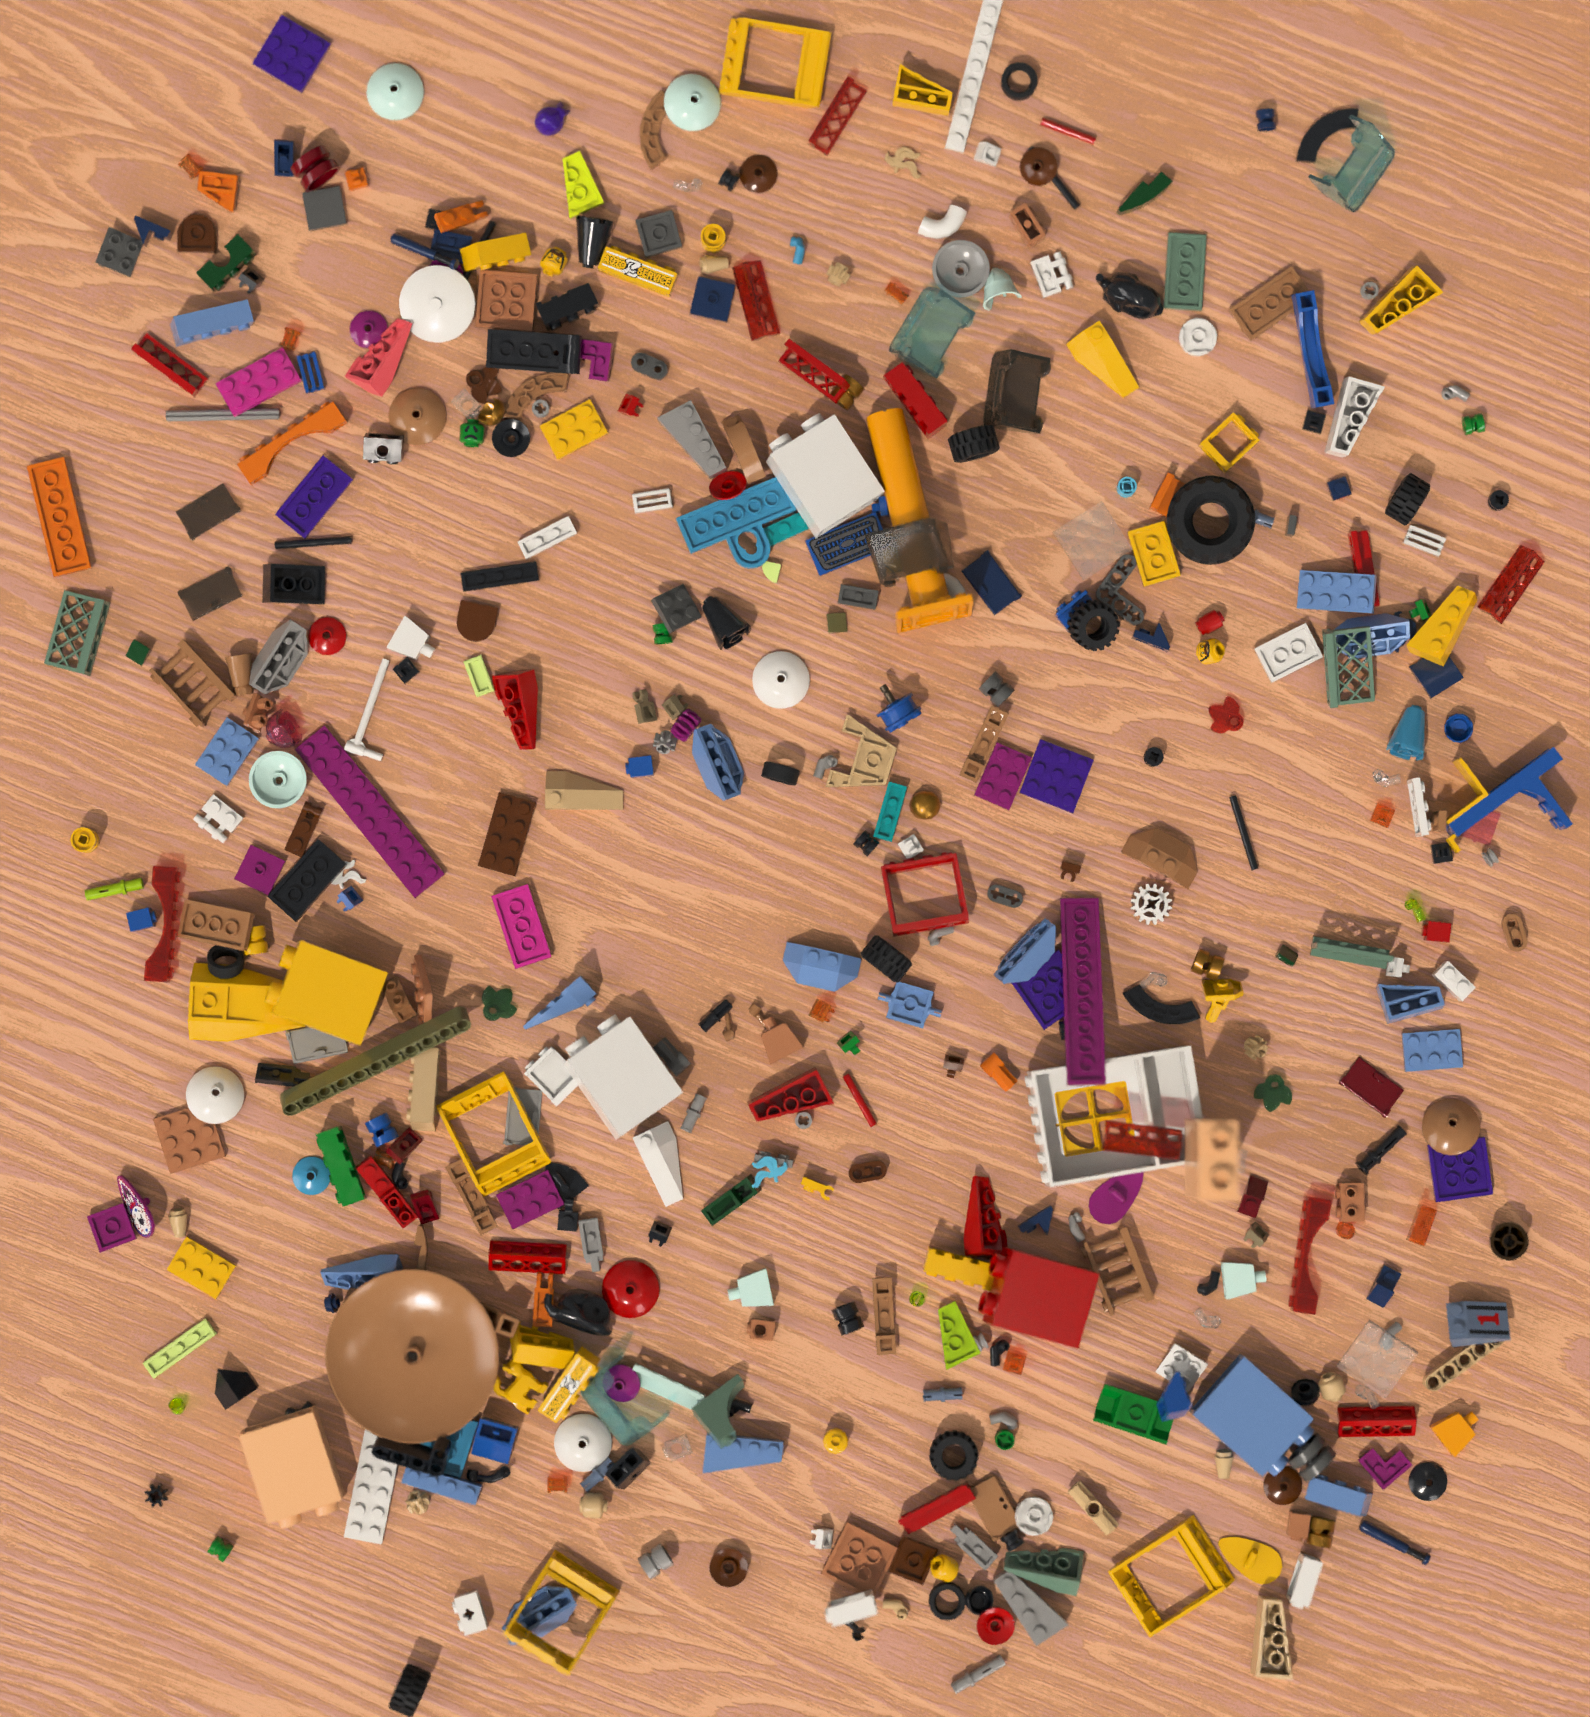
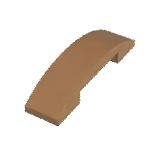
M991 705L959 774L960 776L977 783L1009 713Z
M460 1159L445 1167L461 1195L480 1236L498 1227L486 1200L475 1186L463 1160Z
M418 1225L414 1245L421 1246L416 1269L425 1270L428 1257L427 1236L424 1226Z
M872 1278L877 1355L896 1354L892 1278Z

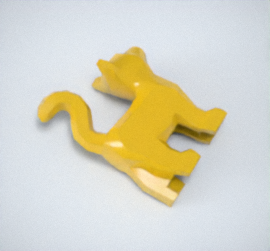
M511 1359L502 1366L503 1370L508 1374L516 1377L508 1388L503 1389L501 1388L500 1378L497 1375L493 1390L497 1395L513 1402L517 1409L528 1415L538 1402L535 1398L530 1399L527 1397L528 1391L533 1389L544 1394L549 1384L546 1381L543 1383L539 1382L532 1372L526 1370L522 1364L513 1362V1359Z

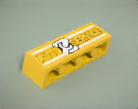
M611 246V248L605 247L598 271L670 298L678 278L675 269L668 266L664 268L659 267L657 262L650 259L643 261L639 259L640 256L631 252L627 255L621 252L622 249Z
M582 1346L538 1411L555 1423L560 1418L565 1419L570 1411L568 1406L570 1403L574 1405L579 1399L580 1395L577 1393L580 1389L582 1391L586 1389L590 1383L587 1379L590 1375L592 1377L595 1376L600 1368L597 1365L601 1359Z

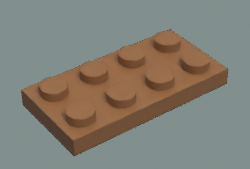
M1291 266L1230 308L1229 312L1251 342L1294 312L1291 295L1307 292L1309 289Z
M185 899L177 937L247 951L254 913Z

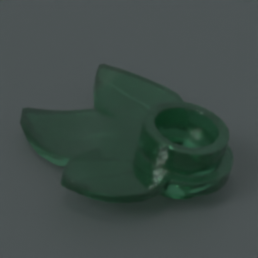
M488 986L482 994V1002L484 1004L483 1015L487 1020L507 1019L516 1013L517 1008L510 1004L512 1000L511 989L505 988L496 992L491 986ZM494 1008L496 1013L491 1014L489 1009Z
M1273 1074L1268 1076L1264 1083L1256 1086L1254 1098L1263 1099L1266 1110L1272 1112L1278 1108L1280 1102L1290 1105L1292 1093L1284 1085L1283 1078ZM1277 1082L1278 1086L1272 1087L1271 1084Z

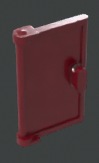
M1360 1057L1338 1083L1380 1113L1384 1118L1388 1116L1391 1111L1390 1109L1404 1091Z

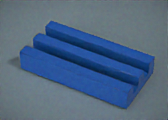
M316 352L297 356L306 394L324 390L325 387ZM312 357L320 385L319 387H316L309 358ZM304 359L306 361L312 385L311 389H309L302 360Z

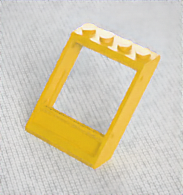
M749 18L730 19L719 94L802 108L820 107L831 32ZM749 26L804 36L794 99L739 90Z
M504 1071L436 1106L475 1186L483 1197L552 1163L521 1099ZM509 1091L533 1142L475 1170L450 1121Z
M1191 1515L1127 1556L1108 1571L1149 1637L1219 1594L1235 1581L1194 1515ZM1175 1535L1210 1591L1162 1621L1127 1564Z
M555 1549L503 1634L510 1641L521 1645L527 1652H532L543 1662L551 1664L557 1671L569 1676L620 1590ZM546 1574L601 1609L575 1658L557 1649L516 1621Z

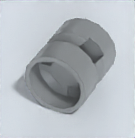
M661 1543L651 1550V1554L645 1553L638 1558L641 1567L650 1579L659 1575L660 1569L666 1570L674 1565Z

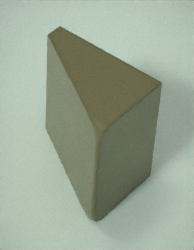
M846 613L826 614L828 634L847 632Z

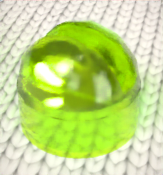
M914 1291L911 1293L909 1301L913 1306L920 1307L925 1303V1295L922 1292ZM920 1294L921 1298L919 1302L916 1304L915 1302Z
M174 1398L168 1404L170 1411L175 1415H180L185 1410V1403L181 1398Z

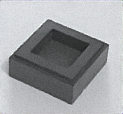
M1294 515L1287 517L1285 536L1292 537L1295 534L1297 517Z

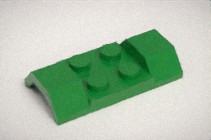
M1104 1384L1093 1417L1095 1422L1167 1445L1174 1419L1161 1421L1156 1405L1157 1400Z

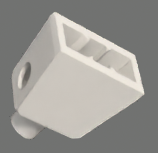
M404 616L387 645L389 650L415 660L418 659L420 654L431 658L436 648L427 644L430 636L406 616Z

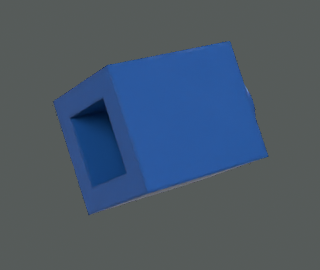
M652 756L628 758L629 763H625L626 774H630L631 778L654 776Z
M149 907L126 913L130 932L156 927V912L152 911Z

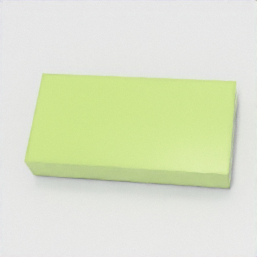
M482 655L463 661L476 697L495 691Z

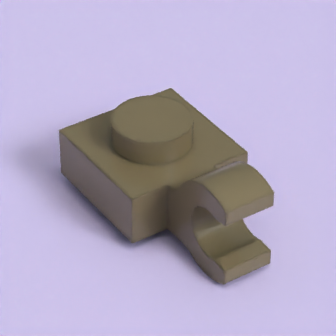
M643 689L639 690V692H633V699L638 703L634 705L638 724L657 721L654 703L648 701L647 690Z

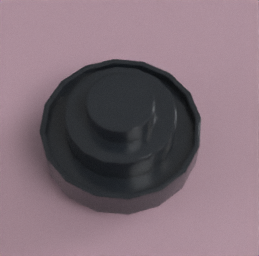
M1301 1379L1293 1384L1291 1395L1297 1404L1309 1406L1318 1400L1320 1390L1315 1381Z

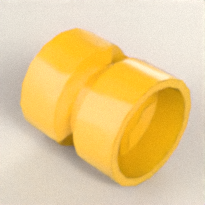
M713 223L706 225L701 231L703 248L710 253L719 252L724 248L726 237L723 228Z
M81 827L73 831L70 841L75 850L91 853L99 846L100 839L96 831Z
M265 925L252 927L248 949L244 951V956L269 952L268 943L263 940L266 937Z

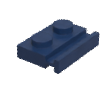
M435 229L431 249L451 259L456 258L460 264H463L460 249L471 245L473 238L452 232L441 233L440 230Z

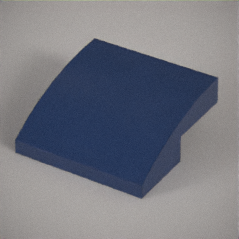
M1448 657L1444 667L1424 658L1409 667L1430 699L1464 678L1450 657Z

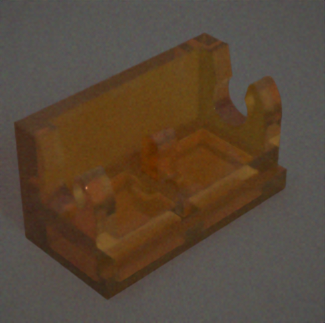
M1418 1204L1406 1240L1425 1246L1437 1210Z

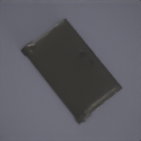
M223 483L176 511L186 528L189 538L193 541L201 534L236 513H240L241 508L234 502Z
M229 566L182 591H177L193 621L242 597Z

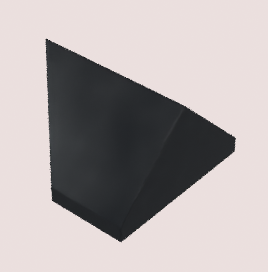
M217 1370L215 1395L225 1410L258 1389L248 1372Z

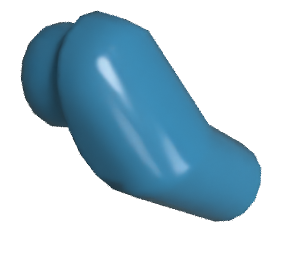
M793 236L790 241V246L796 247L793 263L802 265L805 253L803 239L799 236L798 238Z

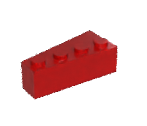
M816 1067L751 1099L747 1104L754 1118L759 1122L807 1109L831 1105L834 1102Z

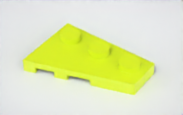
M578 151L563 158L569 219H572L604 204V201L581 152Z

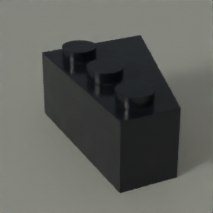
M589 283L571 289L559 297L557 295L553 296L550 301L544 304L541 301L535 303L546 329H551L552 331L561 328V324L567 321L572 323L578 320L579 316L584 313L586 315L597 311L596 308L599 307Z

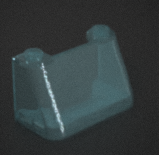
M927 287L919 295L893 339L889 352L932 378L937 379L944 371V362L941 361L943 355L959 328L963 329L972 324L975 312L942 289Z

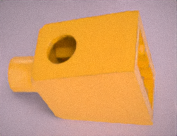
M1456 1411L1429 1427L1450 1454L1456 1457L1475 1436L1471 1426L1479 1419L1472 1411L1464 1417Z

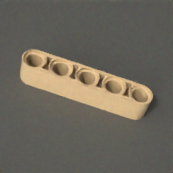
M1504 1341L1484 1343V1349L1481 1353H1476V1345L1462 1347L1426 1373L1422 1379L1423 1385L1431 1391L1439 1390L1502 1345ZM1466 1354L1468 1356L1467 1363L1460 1364V1356ZM1450 1365L1452 1366V1373L1446 1376L1443 1370L1446 1366ZM1430 1377H1436L1437 1383L1433 1387L1428 1385Z

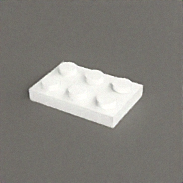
M1306 623L1254 649L1271 683L1323 657Z
M1420 777L1407 780L1415 835L1416 837L1429 835L1431 823L1426 818L1428 804L1423 799V793H1425L1424 782L1420 780Z

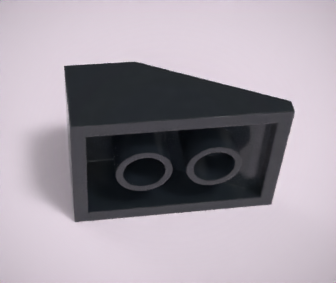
M263 564L262 603L325 604V566Z

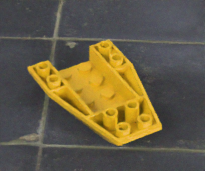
M194 963L189 991V1040L229 1042L306 1026L272 1014L271 1011L274 1005L265 1002L272 981L282 984L283 980L245 968L239 975L233 978L220 979L210 973L207 963Z

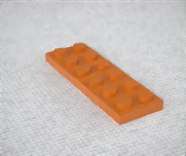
M65 457L28 465L27 470L53 577L56 578L92 569Z

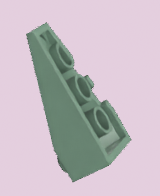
M1059 1548L1058 1551L1043 1549L1041 1552L1033 1553L1030 1551L1006 1552L1003 1570L1057 1593L1077 1596L1081 1581L1084 1552L1068 1548Z

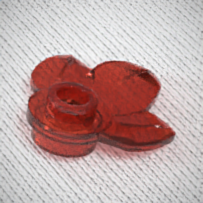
M1226 696L1223 706L1213 705L1208 708L1211 718L1215 721L1210 727L1212 731L1222 734L1228 730L1238 731L1242 728L1244 720L1239 714L1240 707L1232 697ZM1232 718H1235L1237 720L1236 725H1232L1230 723V720Z

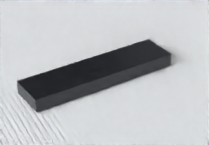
M537 562L461 572L463 592L536 582L539 581Z

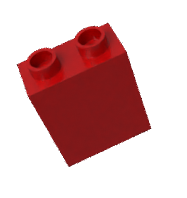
M1003 1246L1001 1254L995 1253L989 1264V1275L993 1276L994 1280L990 1292L984 1291L979 1300L978 1312L984 1314L982 1321L998 1328L1079 1349L1099 1274L1085 1268Z

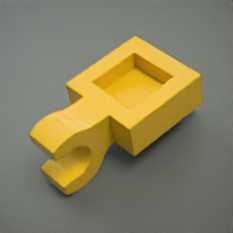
M804 1176L801 1184L804 1185V1190L814 1193V1190L819 1191L823 1199L830 1200V1197L825 1196L824 1191L826 1189L833 1191L834 1188L832 1186L823 1185Z

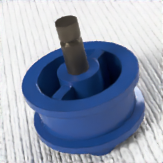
M886 684L880 687L889 704L878 712L876 716L882 718L886 725V731L891 733L906 725L909 720L922 714L920 711L922 709L921 706L917 707L911 698L913 696L912 692L902 698L895 699Z

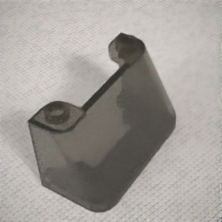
M1012 349L995 352L990 367L983 418L984 425H992L995 429L1040 434L1043 428V421L1039 415H1036L1040 379L1050 373L1051 358Z
M924 518L865 535L866 544L879 582L884 587H893L899 582V578L928 570L942 574L948 572V569L954 568L948 524L939 519Z

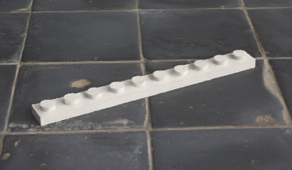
M983 0L945 149L959 153L964 152L1003 0Z

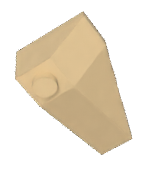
M546 771L545 809L623 810V790L566 771Z

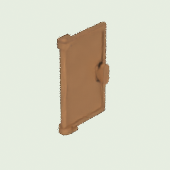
M995 1475L971 1487L976 1497L972 1504L993 1542L1018 1527L1015 1521V1510Z

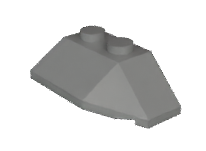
M289 620L274 630L252 664L249 685L263 694H268L288 686L308 654L306 629Z

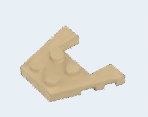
M846 715L842 732L859 736L861 739L850 775L830 770L826 787L886 785L897 748L850 715Z

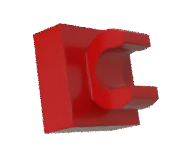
M625 394L618 412L638 417L639 414L635 412L636 406L643 408V404L639 402V398Z

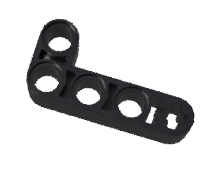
M377 1436L372 1448V1455L380 1460L433 1476H441L449 1460L452 1442L446 1437H438L433 1448L418 1443H399Z

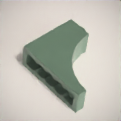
M738 1374L692 1407L695 1418L721 1449L725 1446H730L737 1438L735 1430L729 1421V1412L734 1398L744 1388L743 1379Z

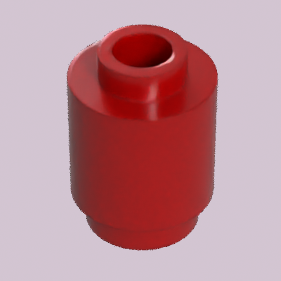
M1213 609L1199 617L1195 625L1203 636L1223 626L1222 622L1225 620L1220 611L1216 612Z

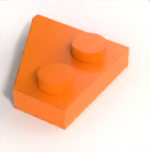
M199 171L197 190L229 212L234 213L238 175Z

